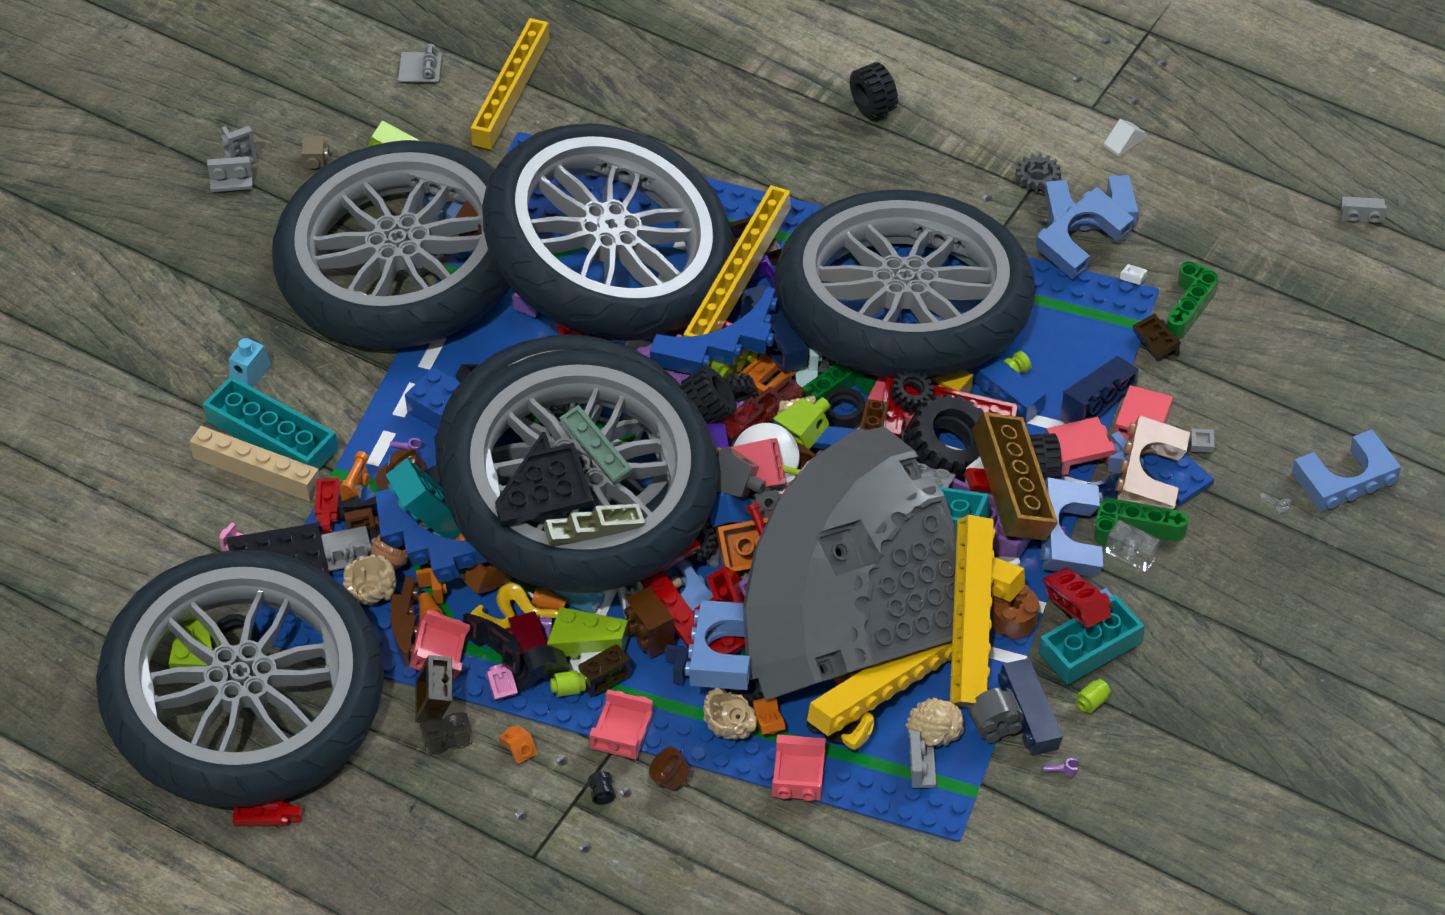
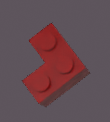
M725 566L706 577L713 594V598L707 601L744 603L745 597L738 584L741 582V578L737 572ZM700 605L695 607L694 609L700 610Z

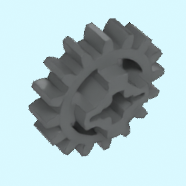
M1041 153L1038 157H1035L1034 154H1031V158L1024 156L1023 161H1018V166L1016 167V181L1020 182L1021 187L1027 186V191L1034 189L1035 193H1037L1041 189L1045 193L1046 182L1061 180V166L1056 165V159L1050 160L1049 155L1045 158L1042 157Z

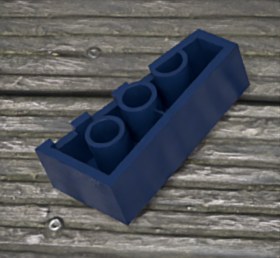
M766 285L743 290L740 319L749 313L759 302L767 287ZM778 304L776 311L771 313L772 333L775 334L772 347L768 346L766 355L785 373L807 367L809 348L789 325Z
M1119 356L1108 361L1063 391L1061 421L1068 424L1094 417L1100 418L1127 393L1130 385L1135 386L1137 384L1139 369Z

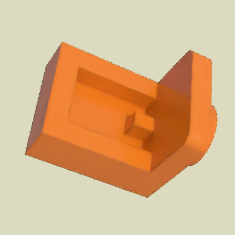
M432 568L417 570L418 587L432 586L433 598L436 604L444 603L443 594L447 593L446 582L438 583Z
M776 697L766 701L765 698L753 701L757 726L762 735L775 734L780 730H785V722L778 710Z
M519 725L509 727L503 734L498 736L500 743L511 751L517 764L537 754L531 734Z

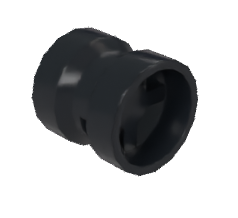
M599 771L589 776L588 783L589 788L592 790V802L597 805H605L614 801L616 794L612 787V775L606 771Z

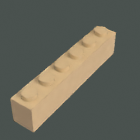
M200 426L190 440L193 459L309 502L316 494L317 479H320L319 469L203 426Z

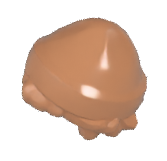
M381 534L372 539L371 553L375 554L376 557L383 555L385 559L391 562L395 571L407 563L409 558L404 545L398 548L390 547L384 543Z

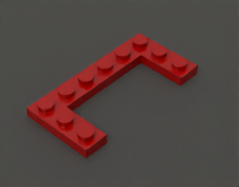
M886 377L882 401L889 402L885 427L899 438L904 408L901 410L899 409V404L897 406L893 404L895 400H891L890 390L895 378ZM933 385L934 389L931 398L940 395L942 398L944 394L952 395V397L961 396L967 402L969 400L974 402V406L978 409L981 408L984 412L1016 416L1017 404ZM911 386L904 387L906 393L913 396L920 395L917 389Z
M697 540L693 542L684 554L662 571L640 581L644 588L651 587L674 618V630L687 648H689V644H694V641L691 640L692 627H697V624L694 623L695 614L664 573V570L701 550ZM720 637L712 641L708 647L721 654L734 655L745 648V637Z

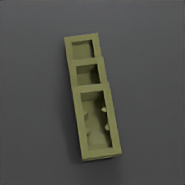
M639 503L595 506L592 512L570 513L566 519L545 520L543 527L549 545L596 539L644 526L645 520Z

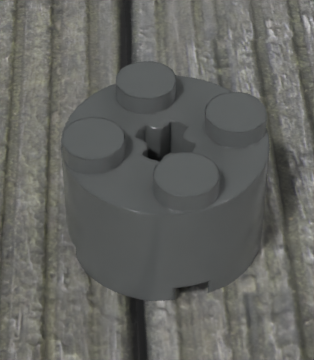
M1001 688L987 690L975 698L977 702L973 706L970 703L968 707V712L980 737L986 739L988 743H994L1000 737L1009 733H1018L1022 729L1021 723L1024 716L1011 689L1006 688L1007 691H1002Z

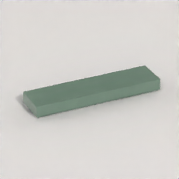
M579 405L559 417L561 423L613 485H616L633 473L632 467Z

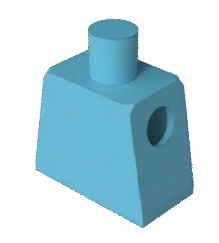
M243 338L238 342L239 347L229 358V377L232 376L254 387L271 366V362L265 346L248 338Z

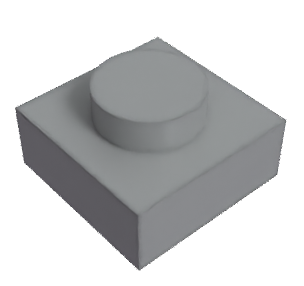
M1191 429V452L1214 453V430Z

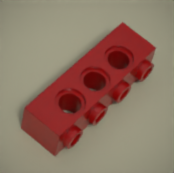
M1068 567L1043 578L1049 599L1086 628L1112 617L1109 609L1111 607L1109 597L1106 594H1102L1097 587L1090 585L1087 580L1082 579L1078 573H1074Z

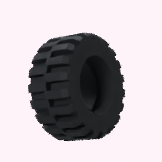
M944 394L942 398L940 395L933 396L931 399L925 400L916 410L906 427L904 442L918 455L915 457L917 462L936 470L945 469L949 473L955 474V479L965 481L964 473L966 467L980 457L972 428L984 411L981 408L975 407L974 402L963 400L964 397L961 396L952 397V395ZM944 428L954 432L963 441L965 450H955L945 446L938 440L933 429Z

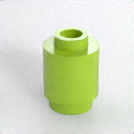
M577 670L554 673V678L550 679L551 692L556 693L557 697L580 694L581 691H586L585 677L581 672L578 673Z
M1101 679L1091 681L1076 694V705L1081 711L1092 713L1108 699L1111 690L1107 683Z

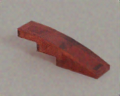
M788 376L776 388L773 389L770 386L756 399L752 396L737 408L736 413L720 424H725L726 434L733 441L747 428L756 424L766 423L774 418L779 411L780 401L800 398L805 392L799 384Z

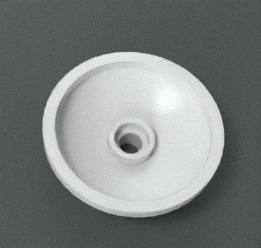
M760 423L753 425L743 431L734 446L777 438L782 464L798 468L800 460L798 444L789 431L777 424ZM784 473L785 479L792 476V474Z

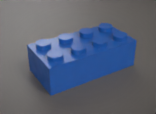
M432 367L405 394L407 412L438 429L446 403L460 382Z

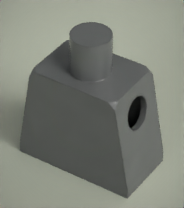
M722 447L717 458L719 465L717 492L738 497L748 496L750 490L761 493L766 481L756 477L759 466L733 448Z

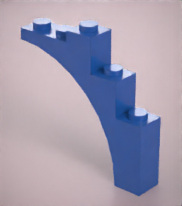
M766 287L761 299L754 308L739 321L726 328L709 334L690 337H672L656 334L650 349V358L662 368L693 374L703 366H709L710 360L734 366L736 358L741 357L742 350L766 354L768 346L772 347L775 334L772 333L771 313L776 311L778 305V298H775V288Z
M390 489L375 492L380 533L384 543L394 548L405 545L406 554L413 566L431 561L432 572L438 583L448 582L461 577L460 569L471 568L474 565L488 562L468 541L444 538L431 533L419 525L408 512L402 510L397 502L399 500L398 496L394 495Z

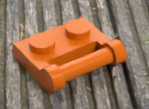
M761 354L741 371L739 375L741 373L750 375L760 396L763 391H768L772 395L771 392L787 378L794 376L796 371L792 370L784 373L766 354ZM776 371H781V373H779L766 386L763 385V383L767 379H769Z
M363 451L356 453L354 464L346 480H343L340 485L342 501L357 495L361 498L363 487L368 485L370 475L367 473L366 463L369 456Z

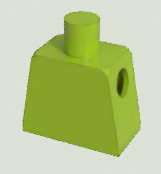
M823 397L815 404L803 398L773 419L775 424L789 431L796 442L810 449L829 426L824 413L831 406Z

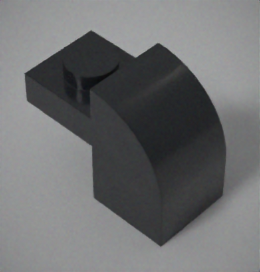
M544 645L524 652L522 654L524 661L519 664V673L514 674L512 672L518 689L525 692L540 678L550 681V679L554 678V673L567 672L570 670V667L562 650Z

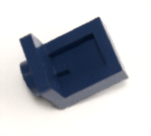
M667 644L665 648L666 662L675 663L673 667V683L683 685L686 676V662L690 661L688 657L689 648Z

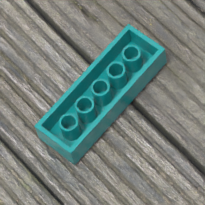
M232 376L203 403L205 419L208 423L241 441L320 469L338 450L336 432Z

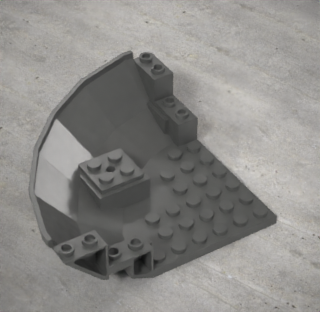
M885 426L867 431L863 429L852 431L809 460L776 501L753 553L743 604L745 652L746 656H750L749 678L750 680L758 678L760 690L764 695L765 701L856 672L871 665L952 641L957 531L945 495L932 476L922 478L915 458L918 456L916 452ZM836 548L841 551L840 557L835 552ZM819 666L823 667V673H821Z

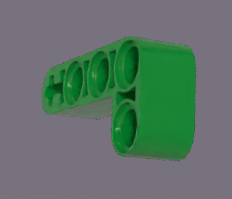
M1186 261L1180 265L1178 285L1187 291L1171 310L1167 319L1169 331L1172 334H1176L1179 339L1186 335L1215 296L1218 284V274L1192 261Z
M836 363L800 388L797 392V398L815 396L818 401L821 397L825 398L834 389L852 388L853 386H857L864 393L870 394L879 376L861 373Z
M1106 498L1101 501L1099 506L1094 540L1102 546L1110 545L1115 539L1116 530L1180 541L1185 538L1187 533L1188 516L1184 512Z

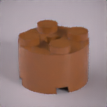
M1026 584L1011 602L993 596L990 620L992 628L997 634L1001 636L1002 634L1007 635L1009 639H1022L1031 635L1038 620L1039 601L1035 593Z

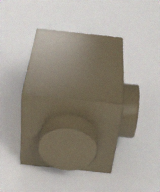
M303 136L302 161L304 169H322L325 166V160H329V148L325 145L324 136Z

